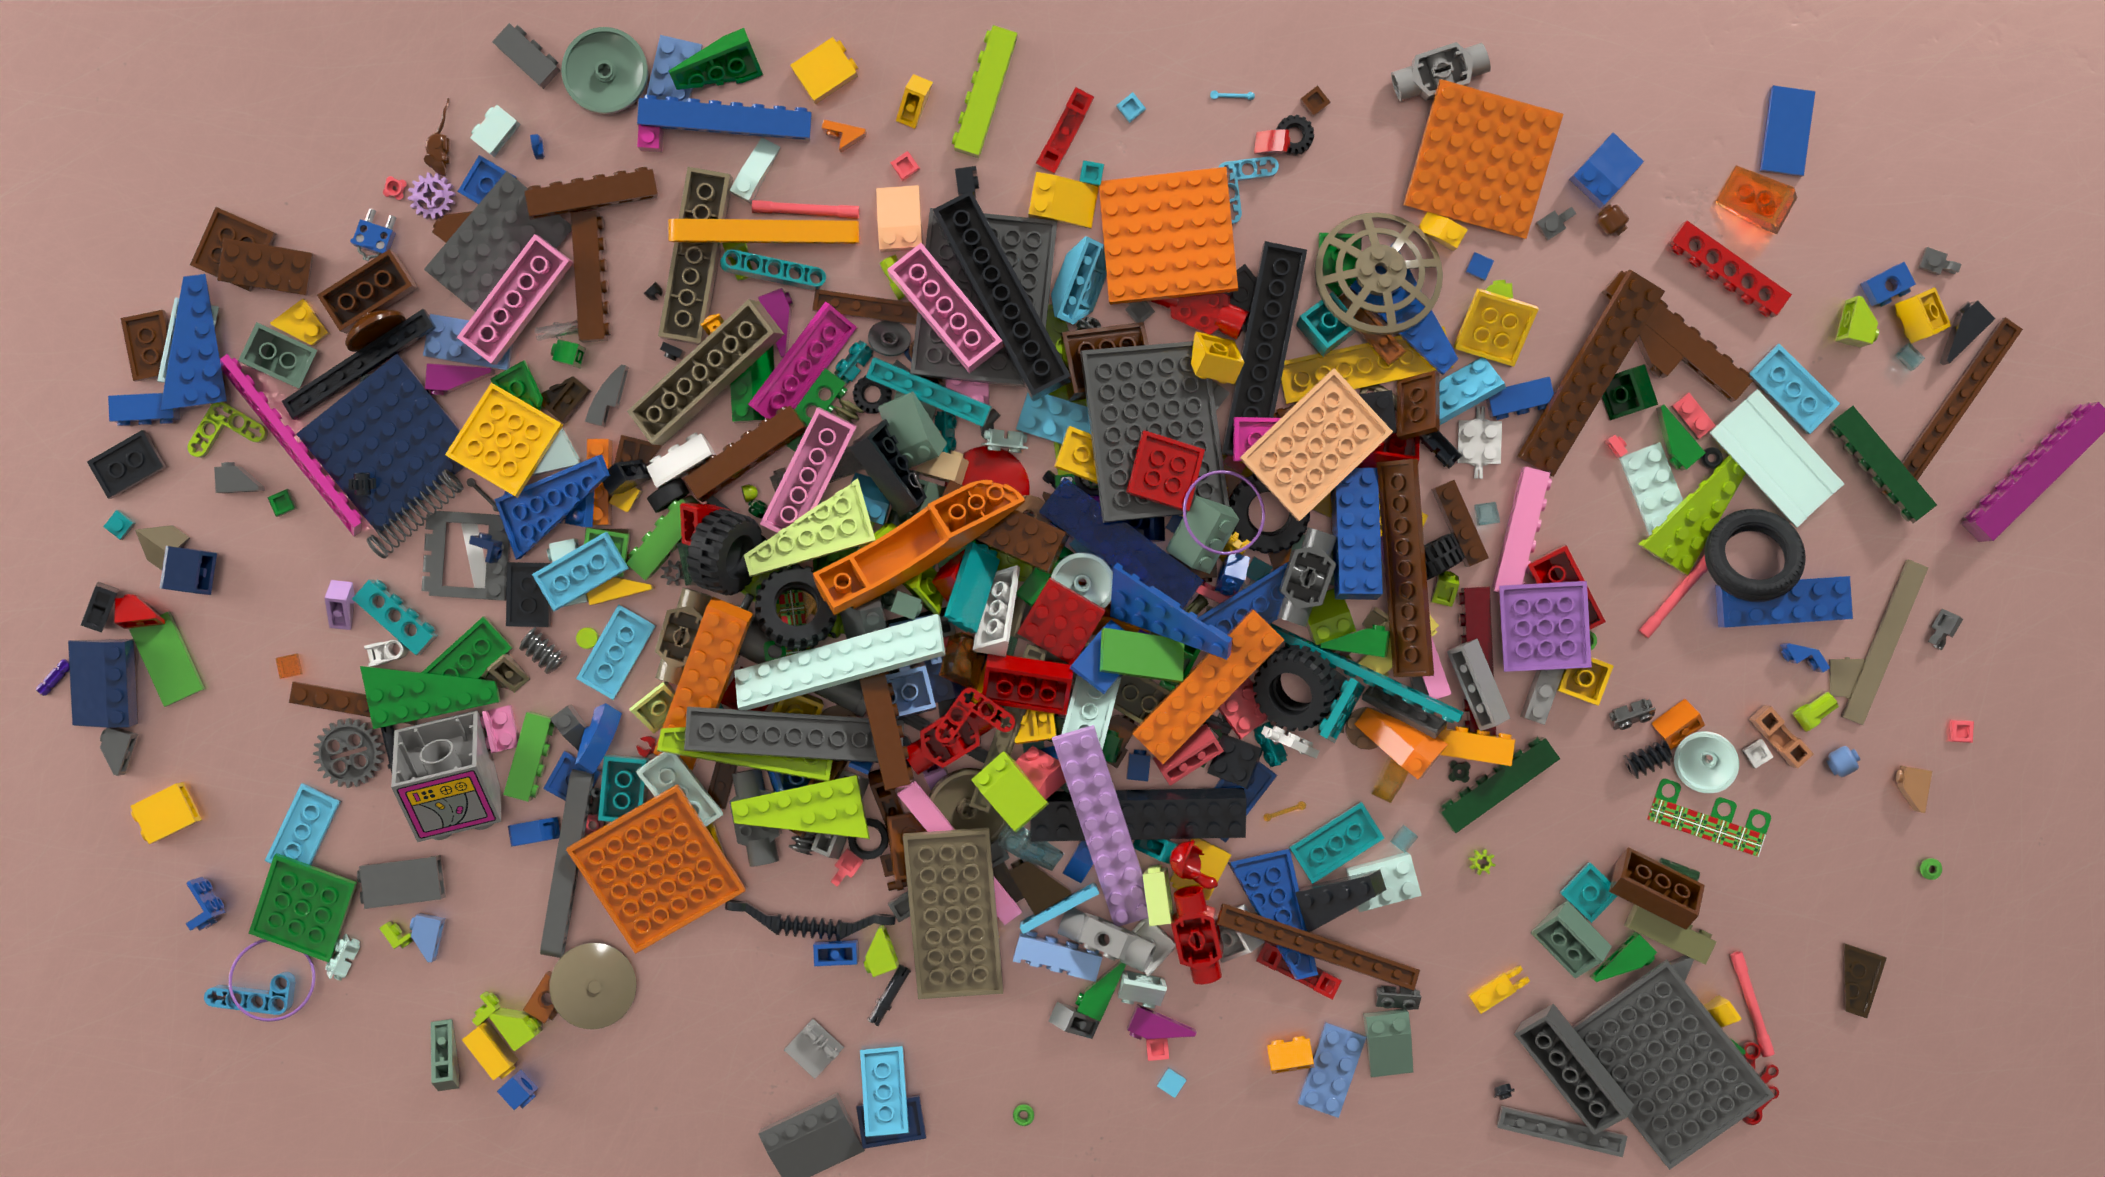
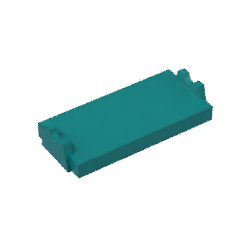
M974 542L967 544L944 615L950 623L965 632L977 633L1000 559L996 557L998 552L988 549L989 546L986 544H975Z

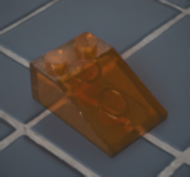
M1736 165L1717 198L1716 204L1759 228L1778 234L1797 199L1795 188Z

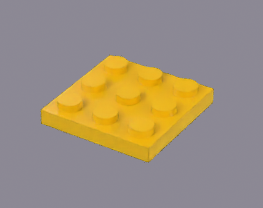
M1477 288L1455 341L1454 348L1514 367L1539 309L1535 305Z

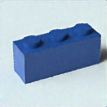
M1550 377L1508 386L1486 399L1490 418L1496 416V420L1509 417L1508 413L1517 412V415L1530 412L1529 408L1537 407L1538 410L1546 409L1554 395Z
M163 393L108 396L109 421L117 423V426H131L130 422H138V425H152V421H160V424H173V420H180V408L160 411Z

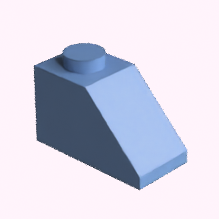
M419 913L411 920V937L426 961L432 963L437 959L446 918Z

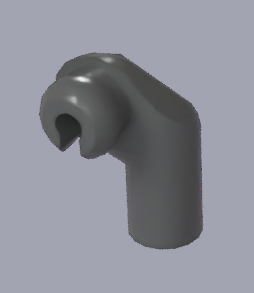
M994 408L990 411L985 426H980L983 438L984 431L989 430V428L994 429V422L1001 416Z
M594 788L591 791L593 801L592 804L590 803L588 815H595L599 812L600 788Z

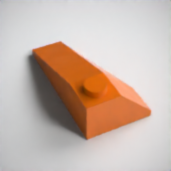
M1366 708L1354 724L1418 780L1423 778L1449 745L1439 736L1434 739L1399 719L1371 708Z

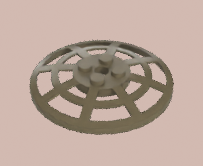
M1364 213L1341 222L1325 237L1315 261L1316 286L1327 309L1343 324L1366 334L1392 335L1416 326L1431 312L1442 288V264L1432 241L1416 225L1392 214ZM1372 218L1389 219L1399 222L1406 227L1401 233L1386 228H1375ZM1363 219L1366 230L1354 234L1346 242L1334 237L1345 226ZM1413 231L1425 241L1434 259L1422 258L1418 248L1408 239ZM1377 234L1389 235L1397 239L1390 247L1380 244ZM1364 236L1369 237L1371 246L1363 251L1352 246L1358 239ZM1404 243L1411 249L1416 260L1405 261L1398 252ZM1330 244L1340 249L1336 260V273L1323 276V258ZM1346 253L1357 258L1354 269L1343 271V260ZM1383 266L1386 269V273L1378 274L1375 271V267ZM1436 267V287L1433 296L1429 299L1421 292L1425 280V268ZM1407 269H1419L1416 287L1405 280ZM1356 278L1362 288L1357 296L1349 289L1345 281L1346 279ZM1334 282L1339 283L1343 293L1353 302L1346 313L1335 304L1325 285ZM1400 287L1410 294L1404 300L1393 304L1392 293ZM1369 293L1383 296L1385 306L1367 303L1365 299ZM1415 298L1425 306L1412 319L1396 324L1395 311L1408 306ZM1360 307L1371 312L1386 313L1388 326L1369 325L1353 317Z

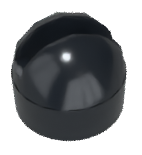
M655 282L644 292V295L650 300L655 301L658 300L655 294L658 293L662 296L663 291L660 285Z

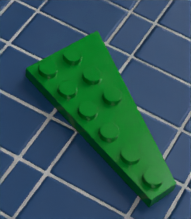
M360 666L373 729L501 702L496 681Z

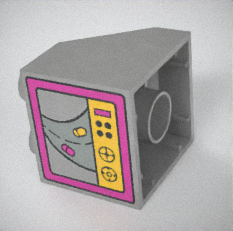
M478 710L394 731L391 788L417 842L429 839L443 840L454 833L470 829L483 830L491 827L494 823L501 822V789L491 749L488 750L485 742V737H488L486 728L483 729L481 725V716Z

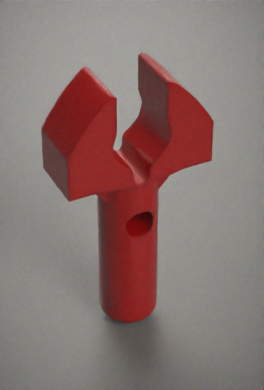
M652 736L640 738L648 742L651 749L646 750L639 745L636 746L638 753L645 758L653 754L656 747V738Z

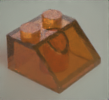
M964 632L949 636L939 676L967 688H978L986 653L973 650L975 637Z

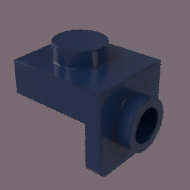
M482 532L479 535L470 536L469 544L488 550L485 562L497 563L501 558L503 542L494 540L492 535Z

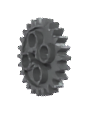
M351 718L346 719L345 724L342 719L337 721V725L330 723L331 730L323 728L325 736L318 735L317 738L321 743L314 744L315 747L319 748V751L313 752V755L319 756V759L314 761V763H321V767L317 771H325L323 778L330 776V784L338 780V787H342L346 783V787L350 788L352 783L356 787L360 786V780L364 784L368 783L367 776L370 778L375 777L373 770L380 771L376 764L384 762V760L379 758V755L385 753L378 748L384 744L381 742L377 743L376 741L380 735H372L375 729L370 728L367 730V722L360 726V719H356L352 724ZM354 734L360 737L361 741L358 746L352 742ZM334 740H337L340 744L338 751L332 748ZM367 747L366 751L331 759L332 755ZM360 755H363L366 758V764L364 766H361L358 763V757ZM340 760L343 761L346 766L343 772H341L337 768V764Z

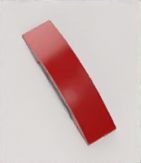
M1075 87L1052 135L1036 162L1037 165L1055 174L1093 102L1094 96Z
M1265 942L1256 962L1296 980L1277 947ZM1318 967V975L1296 980L1332 1000L1342 982L1341 979Z

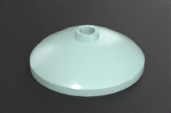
M1074 553L1063 558L1054 568L1051 575L1052 579L1102 608H1105L1110 603L1113 572L1102 558L1091 553ZM1083 578L1087 582L1085 585H1080L1078 581Z
M1702 731L1690 734L1680 742L1674 754V767L1681 781L1689 788L1701 793H1717L1728 788L1736 779L1739 772V757L1734 746L1726 738L1713 732ZM1706 755H1711L1713 760L1707 759Z

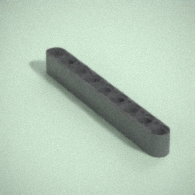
M572 769L570 774L540 948L541 955L561 958L565 951L579 871L566 849L585 836L594 773L590 774L586 771Z

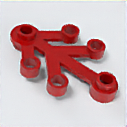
M1749 1041L1744 1043L1742 1048L1745 1049L1746 1054L1744 1056L1755 1069V1059L1760 1056L1761 1050L1756 1043ZM1749 1046H1752L1753 1051L1748 1054L1746 1050ZM1768 1064L1765 1066L1764 1073L1760 1077L1767 1084L1779 1074V1069L1773 1064ZM1771 1067H1774L1775 1072L1773 1074L1768 1073V1070ZM1769 1085L1770 1089H1775V1097L1772 1099H1776L1779 1096V1090L1775 1086ZM1771 1100L1756 1109L1753 1117L1746 1116L1742 1120L1748 1125L1758 1124L1763 1117L1762 1110Z

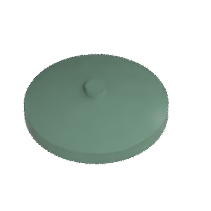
M598 27L583 32L570 43L562 60V80L569 95L581 107L598 114H612L627 109L639 99L647 84L648 64L643 50L630 35L615 28Z

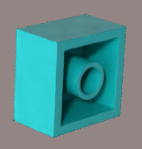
M1331 292L1329 295L1331 296L1332 300L1343 312L1346 313L1348 309L1343 305V303L1338 299V297L1333 292ZM1322 300L1300 315L1296 326L1323 357L1357 331L1334 317Z

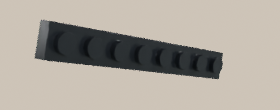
M421 309L282 400L283 405L293 420L298 419L434 330L436 326L427 311Z

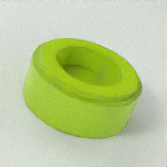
M588 627L582 628L576 635L577 644L584 649L593 648L599 639L598 633L593 628Z

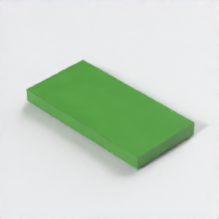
M171 612L160 615L165 620V624L129 629L164 707L205 689Z
M1110 628L1102 629L1100 672L1178 683L1183 682V643L1164 636Z

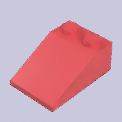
M1034 746L1016 760V763L1045 800L1066 783L1059 760Z

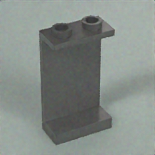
M441 855L372 865L364 864L359 866L357 871V879L362 886L360 902L364 904V909L440 900L446 897Z

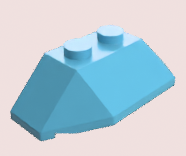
M1085 236L1066 254L1051 293L1054 317L1074 325L1078 320L1093 312L1107 276L1104 244Z

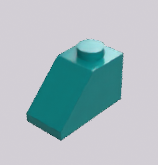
M1170 839L1135 840L1133 843L1134 849L1167 864H1170L1171 852L1179 845Z

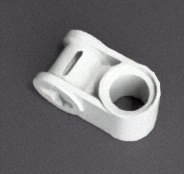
M399 640L378 642L364 646L370 663H368L369 667L404 658L409 652V649ZM395 644H398L400 647V653L398 655L394 654L393 652V646Z

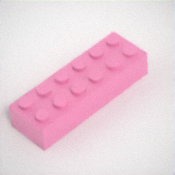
M534 234L457 338L488 362L497 365L574 262L543 238Z
M922 243L887 269L889 277L969 373L1003 348L1002 339Z
M817 407L760 525L778 533L819 504L857 427L856 425Z

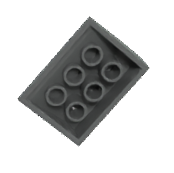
M838 1093L761 1128L758 1133L767 1154L781 1177H811L865 1151Z

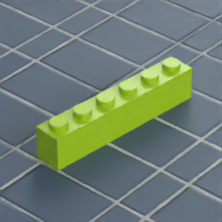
M995 25L992 26L991 31L987 30L984 43H987L985 51L981 50L977 62L980 63L978 71H974L971 80L974 86L972 92L968 91L965 104L968 105L966 111H962L959 117L958 124H961L959 132L954 133L952 139L955 151L975 158L980 157L1018 38L1017 32Z

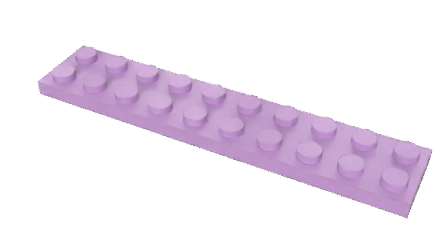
M1092 725L1052 737L1113 924L1119 927L1147 919L1148 911L1143 873L1095 726Z

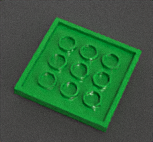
M276 853L273 857L248 934L329 963L330 958L333 957L357 882Z

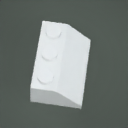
M696 432L687 437V442L683 445L676 444L668 449L669 453L661 457V455H658L649 461L650 465L647 466V470L656 488H661L677 478H683L688 475L687 473L691 469L701 467L706 463L705 460L716 455L704 434L698 435Z

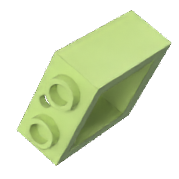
M1162 864L1151 865L1143 874L1149 926L1171 924L1174 910L1168 867L1162 868Z

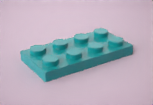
M1360 802L1289 848L1313 884L1385 838L1364 804Z

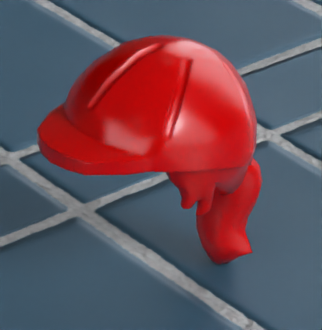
M1195 841L1183 842L1176 846L1170 855V865L1174 873L1182 879H1193L1203 888L1210 890L1218 886L1216 879L1200 871L1201 860L1199 855H1204V853L1195 845Z

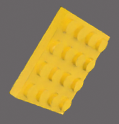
M491 383L445 455L518 498L564 425Z

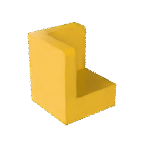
M634 487L624 493L613 494L609 503L625 512H629L636 498L639 499L643 491Z

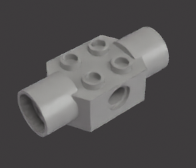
M1455 42L1416 55L1412 60V66L1391 72V78L1399 101L1420 95L1427 101L1435 97L1440 79L1468 86L1472 77L1490 72L1491 65L1483 43L1463 48Z
M1076 908L1065 912L1058 929V934L1080 944L1084 943V948L1094 952L1100 950L1104 952V957L1114 961L1115 959H1120V962L1142 972H1145L1156 949V944L1142 939L1138 934L1121 926L1117 927L1108 920L1082 912ZM1106 934L1109 936L1110 939L1109 944H1107L1104 940Z

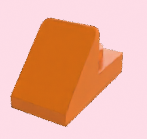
M823 120L822 129L826 132L827 136L838 138L839 135L842 136L839 146L840 152L845 151L866 137L867 132L864 128Z

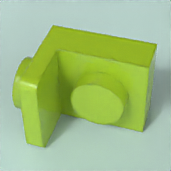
M1445 571L1437 575V582L1431 601L1452 607L1459 588V576L1451 571Z
M392 921L379 928L394 949L399 946L403 949L413 942L411 939L412 932L402 937V930L396 923L393 924Z
M488 991L480 995V998L487 1007L482 1005L474 1012L476 1017L472 1021L477 1027L501 1007L498 1004L499 999L493 993L489 994Z

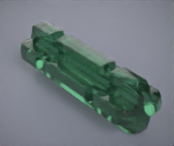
M1661 858L1659 863L1696 881L1700 877V872L1664 858Z

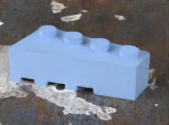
M1032 930L1024 934L1020 931L1013 955V962L1020 963L1021 959H1023L1033 967L1038 968L1046 965V968L1050 971L1063 973L1064 970L1070 976L1096 982L1103 958L1098 950L1094 952L1078 948L1079 944L1071 941H1066V944L1058 942V938L1046 935L1045 938L1037 936L1038 933Z

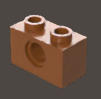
M551 971L544 975L523 1011L544 1024L549 1019L553 1021L558 1014L553 1004L547 1003L544 999L545 993L550 994L549 982Z

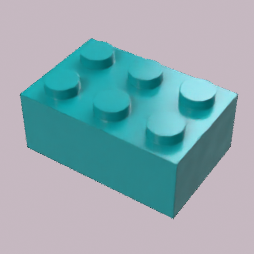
M617 755L604 756L598 821L612 822L647 802L648 787L636 771L648 763L650 758Z

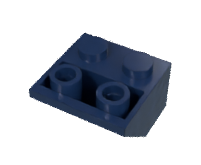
M166 546L159 588L211 595L217 553Z

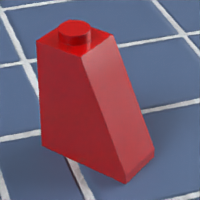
M681 503L682 543L686 545L691 544V536L695 533L696 526L702 523V519L715 510L726 508L710 504Z

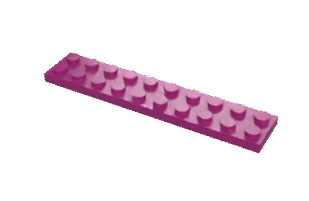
M228 354L220 358L222 372L353 537L361 532L362 523L360 520H362V517L355 509L351 510L347 505L349 501L342 492L338 494L334 488L335 483L328 475L325 477L320 471L322 469L321 465L315 458L311 460L307 454L309 451L302 442L298 443L295 440V433L291 427L283 425L279 412L275 408L271 409L267 403L269 401L262 391L259 393L256 391L254 381L248 374L245 376L240 370L242 367L236 358L231 359Z

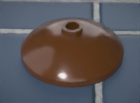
M395 310L365 313L349 331L345 345L349 351L357 352L405 321L406 318L403 313Z

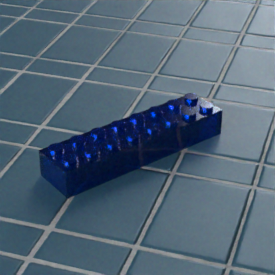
M1065 477L1039 510V515L1058 529L1066 532L1070 538L1090 553L1101 558L1109 567L1113 569L1115 564L1119 563L1123 566L1122 570L1131 576L1133 573L1140 577L1139 581L1148 587L1154 586L1181 604V609H1184L1204 581L1125 521L1103 523L1100 503Z

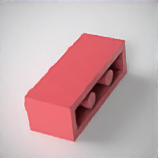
M1204 724L1164 764L1156 757L1152 759L1171 786L1224 752L1208 725Z

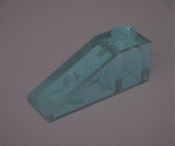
M1007 824L999 835V846L1021 859L1051 871L1064 855L1062 851L1046 841L1031 842L1030 831L1024 827L1016 833Z

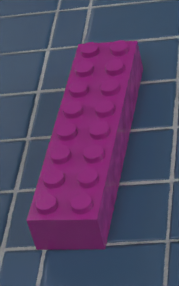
M2088 402L2083 405H2077L2071 411L2072 415L2067 420L2063 419L2056 425L2055 428L2057 430L2052 435L2048 434L2040 441L2042 445L2038 449L2031 450L2025 456L2026 460L2022 464H2017L2011 469V475L2006 480L2002 479L1995 485L1996 490L1991 495H1985L1979 501L1980 505L1976 509L1973 508L1965 514V520L1961 524L1978 542L1994 541L2105 432V408L2100 402Z

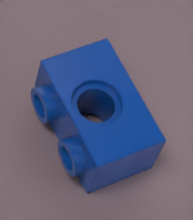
M1902 262L1860 283L1871 306L1879 304L1882 307L1892 302L1891 297L1897 294L1899 297H1902L1911 292L1910 287L1916 285L1907 265L1905 262ZM1886 281H1890L1892 283V291H1888L1886 289Z
M1241 554L1227 555L1220 566L1215 590L1226 596L1235 595L1245 581L1250 557Z
M858 940L819 941L813 944L814 966L857 965L859 962Z
M520 1070L497 1092L515 1110L519 1106L523 1109L536 1097L534 1092L538 1087Z

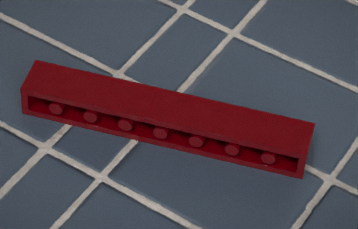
M1490 587L1461 588V592H1458V604L1462 605V614H1459V626H1463L1460 644L1478 639L1494 677ZM1463 699V711L1467 712V720H1464V727L1469 728L1468 732L1477 733L1479 728L1467 699ZM1496 726L1486 729L1490 731V735L1497 736Z

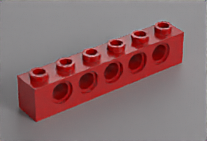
M1689 221L1683 222L1668 242V245L1672 247L1671 250L1675 254L1687 257L1689 259L1688 262L1692 266L1704 269L1709 278L1721 281L1726 290L1731 293H1738L1743 302L1748 305H1755L1759 308L1758 312L1765 317L1777 316L1792 295ZM1690 241H1694L1698 245L1696 252L1689 248ZM1708 253L1714 255V264L1707 261ZM1725 266L1732 268L1733 273L1731 276L1725 274ZM1743 278H1747L1750 282L1748 289L1742 286ZM1760 290L1767 293L1766 301L1760 299Z

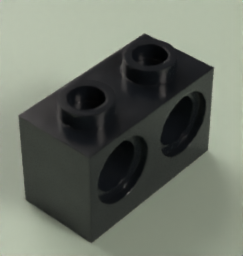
M97 582L81 626L102 633L119 589Z

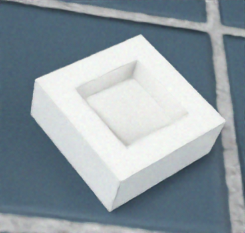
M1762 739L1757 740L1742 750L1755 769L1773 758V755Z

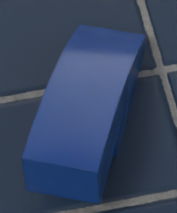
M607 703L594 709L590 726L584 728L575 765L590 774L596 771L613 740L621 718V712Z

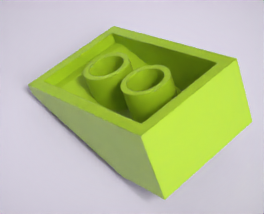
M1004 751L971 779L983 796L1016 833L1049 804L1015 760Z

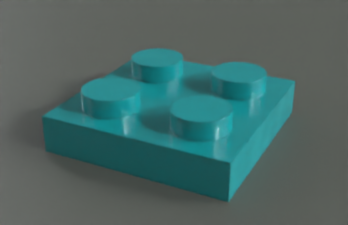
M1590 862L1559 892L1591 923L1617 897V895L1609 892L1611 882Z

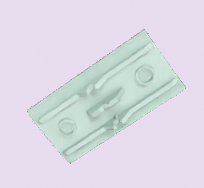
M1758 389L1710 432L1715 440L1796 528L1844 485L1842 480Z

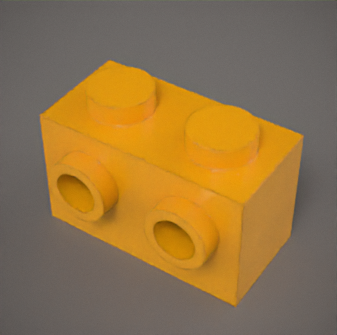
M1305 1036L1293 1038L1291 1042L1285 1043L1284 1040H1275L1271 1042L1272 1045H1267L1272 1074L1315 1068L1310 1038L1305 1039Z

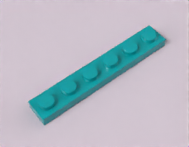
M873 357L866 378L901 393L908 394L914 392L918 400L982 427L985 426L992 406L921 376L910 374L909 371L876 357Z

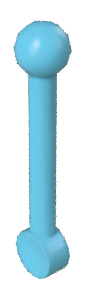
M1214 90L1210 93V97L1213 100L1218 97L1253 100L1255 94L1253 92L1247 94L1218 93Z

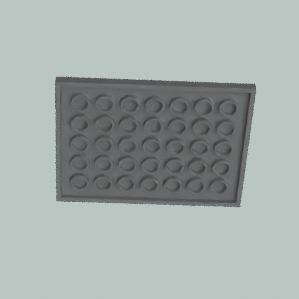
M930 208L925 248L994 330L934 218V208ZM984 213L1046 329L1057 221ZM919 312L917 313L910 374L921 377L1025 387L1004 347L969 373Z
M1194 341L1084 350L1080 352L1103 523L1183 515L1181 510L1126 493L1141 434L1144 430L1205 449L1198 478L1209 472L1224 470L1212 379H1202L1195 375L1191 365ZM1214 474L1202 479L1196 484L1193 498L1196 495L1229 506L1225 474Z
M1668 959L1572 1026L1634 1104L1628 1118L1669 1170L1775 1097L1774 1093Z

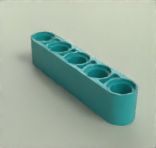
M738 250L726 251L720 260L721 269L727 273L808 290L819 289L826 280L825 272L818 267ZM726 257H733L736 265H728ZM747 262H755L757 269L750 270L747 267ZM768 266H775L778 274H771L768 271ZM789 271H797L799 274V278H791L789 275ZM810 275H817L820 282L818 284L813 283L810 280Z

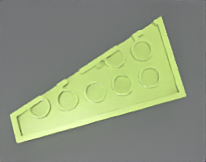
M858 478L844 489L835 493L834 496L795 520L791 525L783 528L776 535L746 553L744 558L749 576H756L874 542L876 539Z

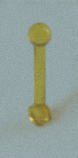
M1300 801L1297 805L1272 814L1266 813L1263 818L1268 822L1276 816L1297 809L1304 810L1306 803Z

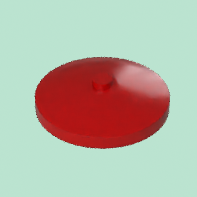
M981 446L963 453V458L969 461L962 483L963 486L975 481L993 480V483L1011 486L1022 496L1030 494L1029 479L1025 468L1008 451L1004 449L992 451L988 450V446Z

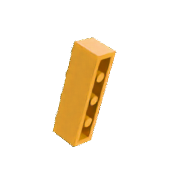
M1446 725L1438 735L1449 744L1441 753L1443 756L1512 766L1516 739L1511 738V734L1499 733L1498 736H1493L1487 730L1480 731L1477 729V733L1468 732L1469 728L1456 726L1454 730L1448 729Z

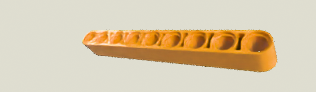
M668 219L669 242L857 244L859 243V221Z

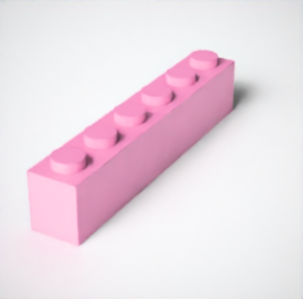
M1529 467L1521 468L1491 592L1499 593V586L1526 584L1523 580L1525 573L1528 574L1530 570L1528 564L1531 563V561H1528L1530 552L1533 553L1536 547V541L1534 540L1535 532H1539L1541 527L1540 512L1544 511L1547 499H1544L1546 490L1549 491L1552 483V478H1549V472Z

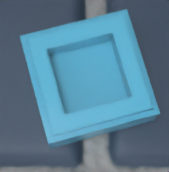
M1133 92L1116 105L1129 123L1146 110L1145 106Z
M1168 1067L1157 1087L1175 1098L1185 1084L1186 1079Z

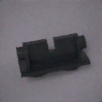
M1440 431L1421 435L1419 438L1421 444H1424L1431 452L1436 454L1435 457L1443 464V467L1451 468L1463 456Z

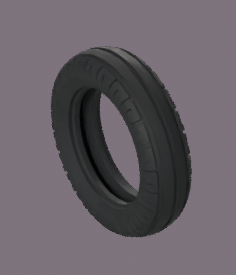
M1745 509L1725 516L1713 527L1705 544V562L1713 580L1728 594L1745 601L1765 602L1785 595L1798 583L1805 568V548L1796 529L1784 518L1765 510ZM1745 531H1756L1773 538L1781 547L1785 559L1784 568L1776 576L1769 579L1755 580L1744 577L1736 572L1727 560L1725 553L1727 541L1734 535Z

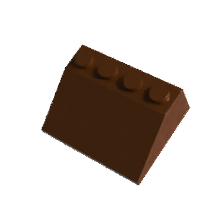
M1144 322L1061 333L1063 362L1071 375V382L1066 385L1069 401L1086 399L1080 352L1084 350L1149 345Z

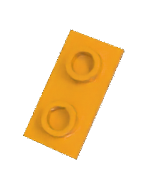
M719 313L710 315L701 323V326L709 336L724 320Z

